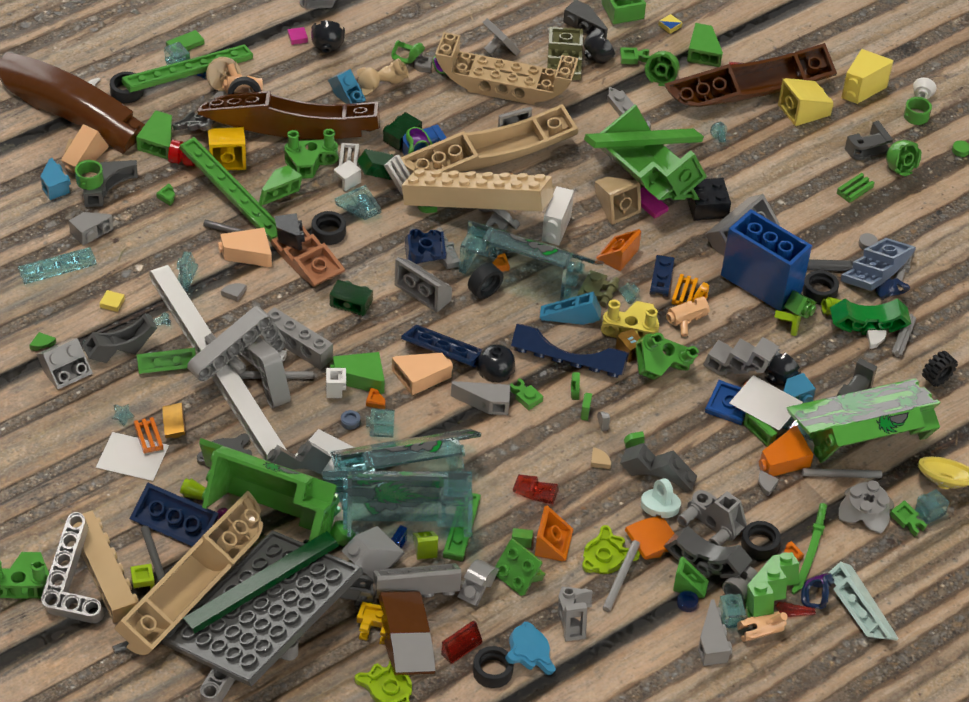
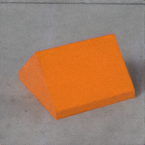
M637 229L615 236L596 257L597 260L621 271L639 250L641 230Z
M548 505L543 510L536 538L535 556L566 561L573 528Z

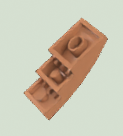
M304 226L305 242H301L302 250H297L278 242V237L271 240V245L280 256L313 287L345 272V268L325 243L321 244L314 234L310 235Z

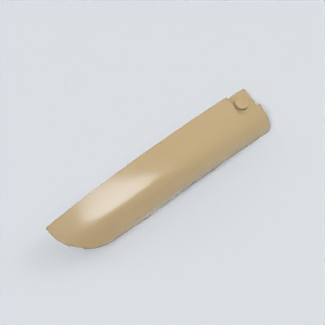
M249 491L198 540L115 626L114 629L129 642L126 648L139 655L149 654L259 538L263 528V522H261L260 517L261 509Z

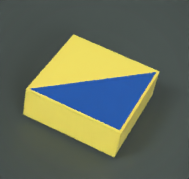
M670 14L659 20L658 26L671 34L682 27V22Z

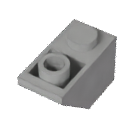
M83 212L69 220L70 234L82 245H85L113 230L112 215Z

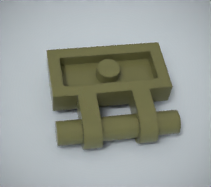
M590 270L577 296L594 291L597 300L600 301V305L606 307L609 301L613 299V293L617 291L620 280L617 277H613L608 282V275Z

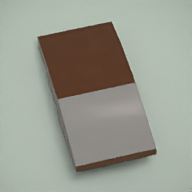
M420 591L380 592L378 598L383 611L381 620L386 633L384 643L394 675L435 674L430 628Z

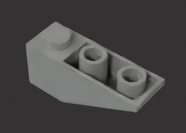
M452 381V397L488 414L508 415L510 385Z
M714 599L710 602L698 646L703 666L728 663L729 655L732 654L731 642L727 641L726 626L721 622V610L716 606Z

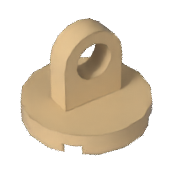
M218 57L212 60L206 70V78L209 85L218 91H225L222 89L223 79L231 76L227 65L234 63L237 74L241 75L239 65L228 57Z

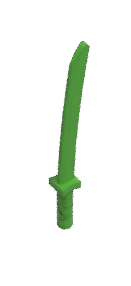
M825 503L819 504L810 545L799 573V584L794 585L792 594L802 589L812 565L820 536L823 535L825 527L823 524L827 510Z

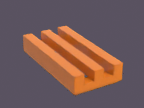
M149 418V421L142 419V422L135 420L134 427L143 453L163 450V443L154 418ZM148 426H151L157 446H155ZM143 427L150 445L149 448H147L141 431V428Z

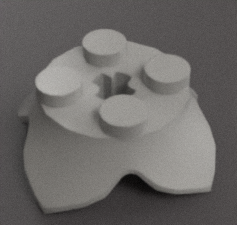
M874 480L859 483L845 490L844 495L846 497L839 507V520L847 523H855L862 520L870 530L882 533L889 523V511L894 508V502L887 492Z

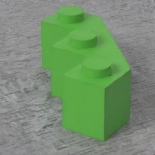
M792 552L773 555L748 583L747 607L753 617L774 614V601L786 599L787 586L799 584V562Z

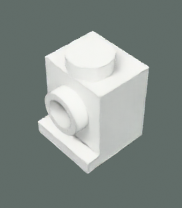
M326 368V398H342V390H346V368Z

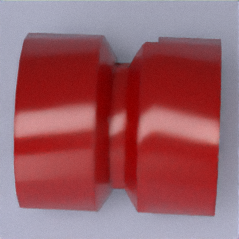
M172 140L168 151V161L176 164L183 162L184 165L194 167L195 164L180 150V144L184 142Z

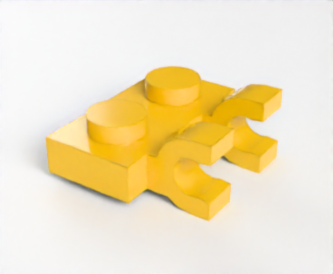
M362 602L357 615V623H361L359 639L367 641L370 627L375 626L381 628L379 644L385 645L386 633L381 620L383 616L381 605Z

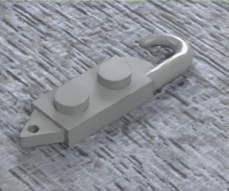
M609 87L607 101L618 115L621 116L634 104L623 90L619 91ZM647 120L646 123H647V125H648L649 128H650V127H651V123H650V121Z

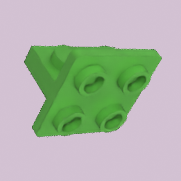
M514 539L509 541L495 566L499 568L496 576L521 596L526 594L531 583L542 581L546 573L540 570L543 562Z

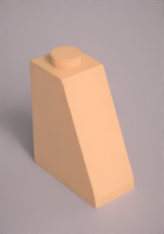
M83 124L61 161L67 171L74 173L78 163L84 160L96 161L109 146L97 130Z
M265 228L220 234L221 242H218L219 253H223L224 260L272 267V254Z
M443 353L392 357V371L411 395L452 377L453 364Z

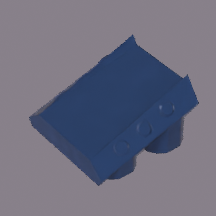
M412 229L405 237L404 247L407 260L419 264L446 259L443 231L430 230L428 233H423L419 229Z

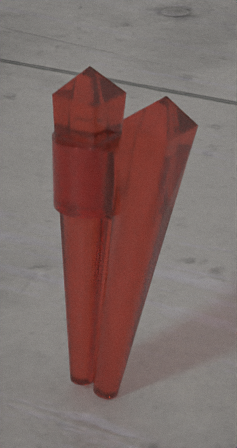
M778 602L776 604L778 610H783L779 612H785L787 617L816 615L815 608L786 602Z

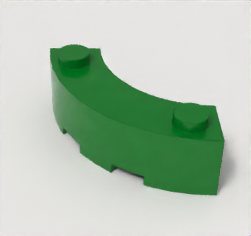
M843 299L830 307L833 324L850 333L852 330L862 332V335H867V330H889L890 333L912 324L908 307L899 299L874 306L858 305Z

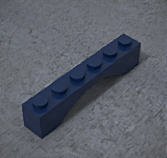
M520 323L516 324L511 346L516 347L515 351L526 353L527 350L532 351L534 356L545 358V355L551 356L552 361L563 363V360L571 362V366L581 368L582 365L588 366L589 371L600 373V370L607 371L608 376L616 378L619 375H624L629 357V352L614 348H608L594 354L570 353L549 342L538 328Z

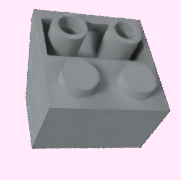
M78 338L69 339L36 354L44 373L57 390L93 374Z

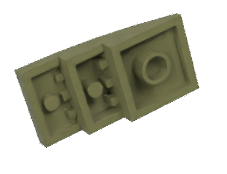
M549 27L547 68L557 70L561 55L579 58L572 80H581L583 29Z

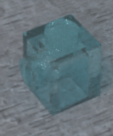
M180 42L164 47L167 65L190 59V53Z
M371 409V416L366 418V428H370L371 437L393 438L395 410Z
M935 489L918 497L915 511L919 514L918 517L923 519L928 525L946 515L949 501Z
M741 594L720 596L718 607L721 610L722 624H725L726 628L737 627V622L745 620L746 617Z

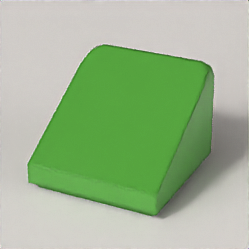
M513 528L512 539L525 548H531L533 530Z

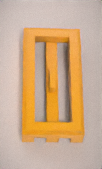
M680 274L671 304L680 305L686 303L683 301L689 284H692L687 301H692L698 278L691 279V276L686 278L684 274ZM682 282H684L685 285H684V288H683V291H682L680 300L678 301V300H677V297H678V294H679V291H680Z

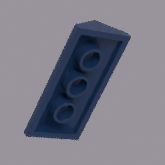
M417 324L401 336V339L434 353H443L445 357L474 368L477 366L478 356L483 350Z
M147 482L129 519L193 547L217 522L219 513L208 508L204 509L197 503Z

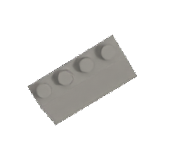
M764 194L747 198L705 234L715 251L724 256L729 228L750 209L780 225Z
M456 563L373 570L375 596L378 598L380 592L420 591L422 597H433L434 593L454 595L455 591H460L461 568Z

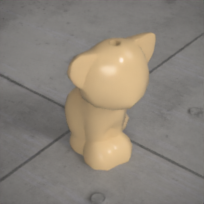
M399 58L378 72L372 67H362L357 70L358 83L365 96L370 95L377 89L380 81L398 84L404 79L409 78L407 66Z

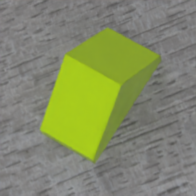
M434 531L414 532L413 541L417 560L437 558L438 535Z

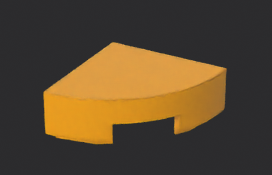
M703 282L692 299V303L695 302V299L703 296L706 299L708 298L709 285Z

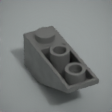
M574 0L565 8L564 23L576 29H583V32L586 34L598 28L604 34L602 37L607 40L608 28L589 5L579 0Z

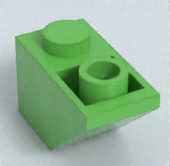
M793 290L784 307L808 319L809 316L814 314L817 302Z

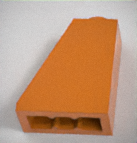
M793 426L762 451L761 459L759 460V467L762 471L772 476H778L811 467L814 454L798 426Z

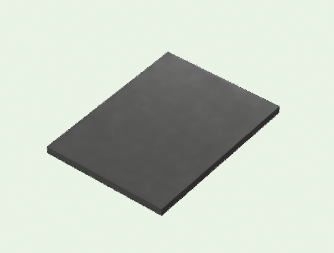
M272 530L185 616L280 560L305 543ZM327 553L195 634L185 623L184 619H182L161 642L163 645L252 687L364 573L363 569Z

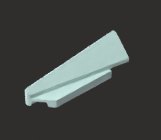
M840 562L828 572L834 578V584L836 585L833 588L867 637L894 641L899 639L851 565Z

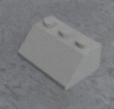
M399 257L395 259V286L435 312L440 311L452 301V287L449 284L444 283L435 275L430 274L410 260Z

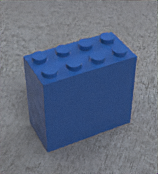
M750 209L729 228L721 276L778 311H782L785 309L784 306L793 290L802 293L812 245Z

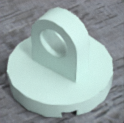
M663 478L654 483L653 489L643 493L641 508L651 516L656 517L657 514L661 515V518H670L679 513L681 500L673 493L671 482Z

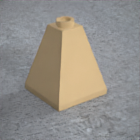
M604 177L595 181L597 198L611 225L641 213V192L638 181L614 177Z

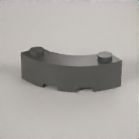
M689 526L677 531L664 545L677 560L680 561L681 557H685L701 574L707 576L715 574L720 575L721 578L735 577L740 575L752 561L740 544L732 547L715 545L701 538Z

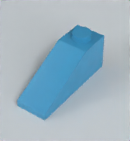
M593 291L541 306L540 319L584 325L601 320L602 309Z

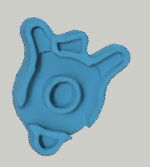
M523 622L520 626L516 627L509 637L510 652L505 657L506 661L510 664L521 663L529 670H532L537 665L545 674H553L556 668L550 660V646L546 637L530 622Z

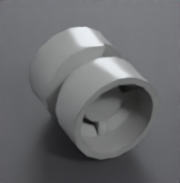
M748 565L740 575L728 578L722 586L725 595L733 602H744L747 599V585L758 572Z

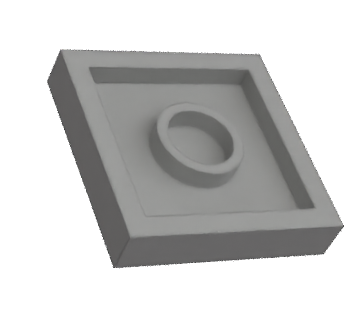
M488 18L485 19L483 24L494 34V38L484 49L492 56L501 45H505L517 56L521 52L517 46Z

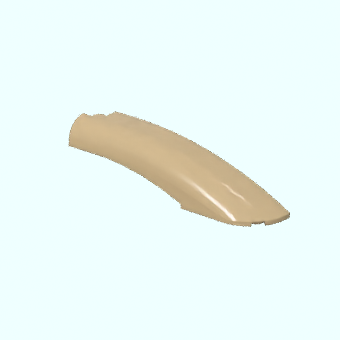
M561 104L533 117L509 125L483 131L460 132L400 158L411 172L418 169L425 171L441 170L442 172H450L455 170L466 172L505 163L537 152L577 135L578 128L564 105Z

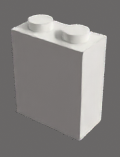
M556 186L553 198L550 200L544 214L543 242L560 245L572 215L574 190Z

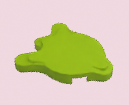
M601 526L599 535L588 542L584 548L582 569L587 573L610 574L620 569L629 548L623 547L625 539L613 535L609 526ZM638 550L633 561H637L640 557Z
M390 661L387 667H382L376 663L369 672H361L355 675V683L367 689L375 702H410L409 699L412 693L411 679L408 675H394Z

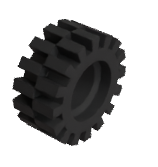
M947 351L938 352L924 366L926 368L922 370V376L931 385L938 387L940 384H944L945 380L948 381L949 377L953 375V372L957 369L958 361Z

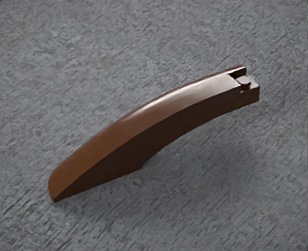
M823 43L765 60L734 65L727 64L674 80L664 85L669 94L678 102L688 106L703 107L738 102L778 93L781 91L782 80L785 78L819 81L836 76L837 71L826 44Z

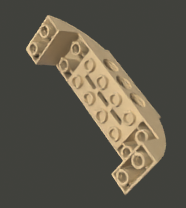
M443 32L435 53L442 70L450 79L467 89V92L535 105L536 102L553 99L564 92L572 81L579 59L561 55L558 68L555 70L460 51V35Z

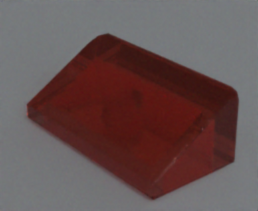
M471 621L442 641L441 655L449 663L453 664L482 644V637L477 623Z

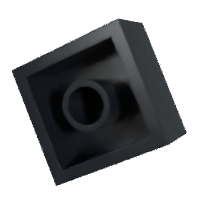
M724 178L704 179L693 188L699 199L687 198L693 221L724 219L730 213L731 200Z

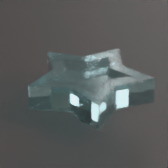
M129 404L123 407L114 405L115 414L112 419L119 420L123 426H125L128 419L135 417L129 411Z

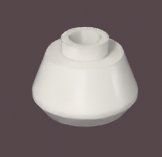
M919 78L913 84L916 97L925 99L933 96L937 89L936 84L929 78Z

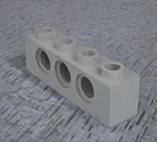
M275 307L267 313L284 337L286 349L320 370L333 359V343Z

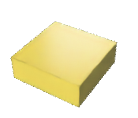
M107 290L100 301V308L118 312L125 300V295Z

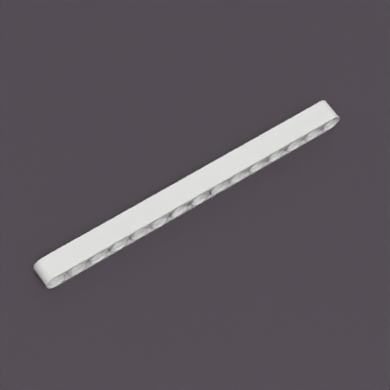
M168 265L149 271L152 284L191 346L195 347L196 354H198L207 346L205 336L211 333L210 329ZM226 364L212 376V379L240 424L250 436L252 443L263 460H267L270 450L275 449L277 445L286 450L240 376Z

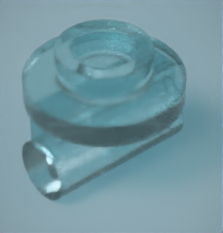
M723 122L714 123L710 129L712 137L719 139V142H725L727 126Z
M627 282L625 286L619 289L629 304H632L636 298L640 297V289L634 282L632 284Z

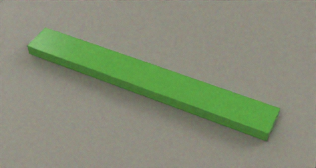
M244 44L122 77V83L129 92H134L204 73L212 60L218 57H228L236 63L252 60L253 53Z
M692 128L585 134L584 140L593 148L697 143L702 142L704 136Z
M195 137L180 144V150L257 229L265 228L267 239L270 242L278 237L275 219L259 205V202Z

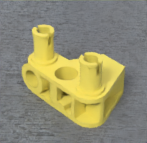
M618 300L609 301L608 311L604 313L601 331L606 336L617 338V335L634 329L642 338L646 334H654L659 331L658 311L654 308L653 304L636 301L626 312H620V302Z

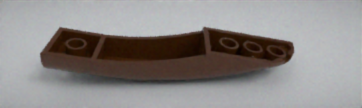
M6 52L0 60V80L2 84L36 110L42 109L81 127L84 124L97 130L107 144L122 154L137 142L136 137L145 124L133 116L131 109L94 85L65 70L27 56Z
M271 91L237 93L216 97L210 104L209 102L202 104L197 111L198 115L236 128L244 127V130L287 138V133L291 130L299 133L298 139H324V130L333 129L335 131L334 138L342 139L362 137V130L371 132L380 128L378 102L354 104L309 103L273 95Z

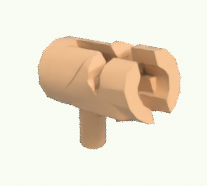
M234 63L227 65L231 76H227L222 82V89L225 90L226 94H228L230 84L235 79L242 77V75L237 74ZM247 76V77H250V78L254 79V80L259 84V86H260V88H261V92H262V90H263V81H262V78H255V77H252V76ZM240 85L235 89L234 94L248 93L249 89L251 92H254V90L249 85Z
M704 296L695 299L693 303L692 301H687L668 309V313H666L667 321L674 326L680 325L682 337L688 336V324L692 320L697 321L710 312L708 302Z
M776 611L774 614L750 617L737 622L738 630L748 628L750 625L757 627L755 630L745 632L740 637L741 640L746 642L784 631V626L787 625V614Z

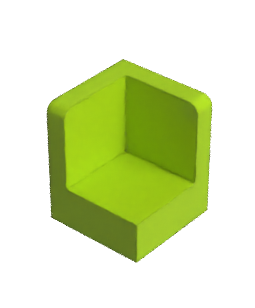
M151 563L130 567L133 588L150 586L151 590L155 586Z

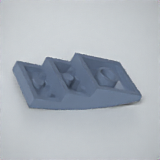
M884 238L865 248L864 256L853 261V268L841 274V281L872 291L893 276L914 253L916 247Z

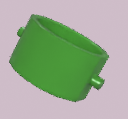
M922 97L908 99L904 110V118L914 125L927 123L932 110L931 103ZM911 109H919L924 111V113H917Z
M84 160L76 165V183L80 188L93 190L103 184V169L99 162ZM88 172H93L97 174L96 176L89 178L81 176L82 174Z

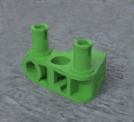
M333 129L324 130V140L299 141V133L297 131L291 130L287 133L288 143L284 147L285 163L303 176L302 179L313 178L320 165H332L338 161V144L335 142V131Z
M658 332L646 334L636 342L638 372L640 375L653 380L662 376L669 366L678 370L688 371L699 353L697 347L683 346L665 339Z
M21 552L10 569L2 568V562L0 561V598L41 599L49 575L41 552Z

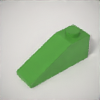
M288 165L276 169L262 188L259 205L263 206L298 192L303 176Z

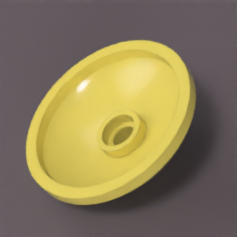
M923 457L919 460L918 467L920 471L931 482L937 484L938 487L942 489H956L969 486L968 466L941 457Z

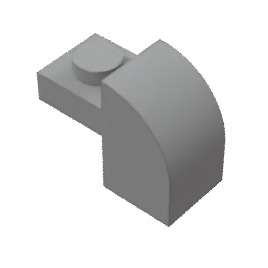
M475 560L464 576L466 579L457 597L478 606L486 587L491 588L499 568L483 560Z

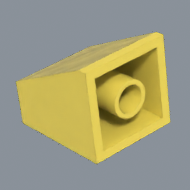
M861 49L846 73L841 98L858 104L887 88L894 60Z
M785 78L782 80L778 106L795 126H799L831 116L833 101L816 81Z

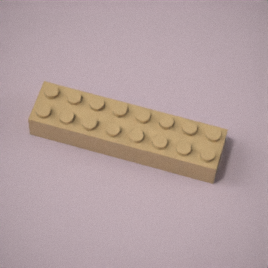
M418 169L402 184L404 205L543 211L553 198L552 176H545L544 174L534 176L526 173L510 175V173L493 174L492 172L476 173L474 171L459 173L455 170L442 172L441 170L425 171Z

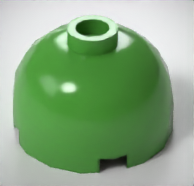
M658 51L649 57L644 69L649 81L660 83L658 86H665V83L674 81L677 78L680 65L676 56L671 52Z
M900 140L893 143L888 149L886 156L889 168L902 176L912 174L910 171L913 168L917 169L921 161L922 152L918 148L919 145L908 140Z

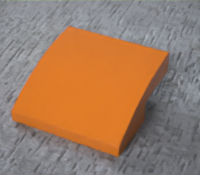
M661 516L647 518L625 528L632 541L640 542L638 551L644 559L660 558L663 552H669L664 545L675 534L665 518H661Z

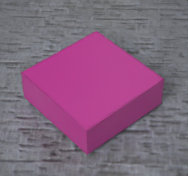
M304 27L288 29L291 45L308 42Z

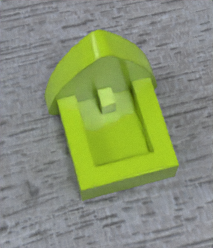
M776 310L775 318L791 322V335L797 336L801 316Z

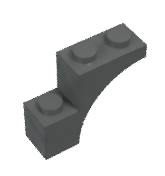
M137 160L100 162L104 181L96 189H83L85 207L103 206L104 198L112 187L125 180L138 178Z
M145 313L139 320L124 329L109 333L92 332L82 346L88 359L107 363L117 350L136 355L155 332L157 326L152 316Z
M307 440L305 444L300 446L297 456L277 445L275 449L270 450L266 461L292 470L308 469L321 474L332 457L327 451Z
M644 443L627 448L620 462L631 476L653 475L666 478L685 492L692 491L697 479V475L674 450L655 456Z

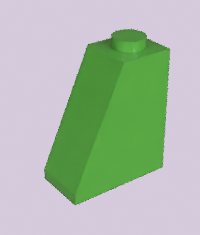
M695 23L687 61L720 67L723 52L711 25Z
M156 110L136 137L137 150L168 159L173 131L172 115Z
M379 352L333 356V364H330V368H346V386L370 391V388H374L380 394H384L385 380Z

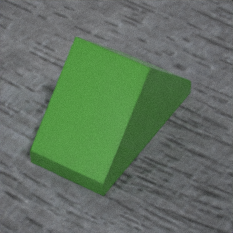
M681 557L673 591L699 598L705 597L709 581L685 557Z

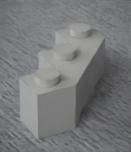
M764 337L761 338L756 347L741 338L734 348L718 340L707 355L703 365L719 375H726L727 372L747 374L749 371L764 373L779 346Z

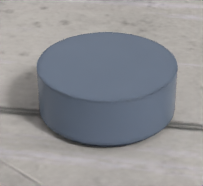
M353 410L343 412L341 415L342 427L349 430L356 429L360 425L359 413Z

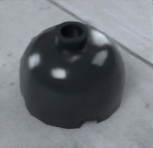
M324 20L321 21V24L316 25L314 23L311 27L312 43L322 52L329 53L335 51L344 42L345 28H340V24L337 22Z
M598 28L589 33L584 40V54L588 60L592 59L597 63H605L615 57V51L610 41L602 37L604 34Z
M488 345L478 356L477 371L482 378L485 376L490 382L507 381L510 375L515 372V357L512 351L504 345Z
M778 349L764 371L765 379L771 384L785 385L788 378L801 374V371L798 372L800 367L786 352L782 355L779 353L780 349Z

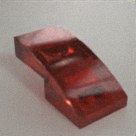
M518 474L513 487V492L523 497L549 504H554L559 490L558 484L539 482L537 476Z

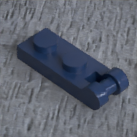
M656 255L650 294L655 295V293L668 297L674 257Z

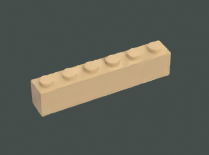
M92 510L82 514L89 528L81 555L113 623L121 621L139 600L136 594L131 593V583L128 578L125 579L123 576L125 574L121 562L117 563L116 551L114 547L110 548L107 532L103 533L102 522L99 517H95ZM77 522L73 527H79L82 523Z

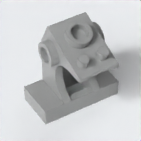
M561 587L558 597V613L564 627L563 636L565 642L586 639L587 608L592 607V590Z

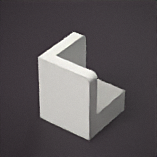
M348 160L334 169V173L342 179V189L344 191L361 183V169L352 161Z

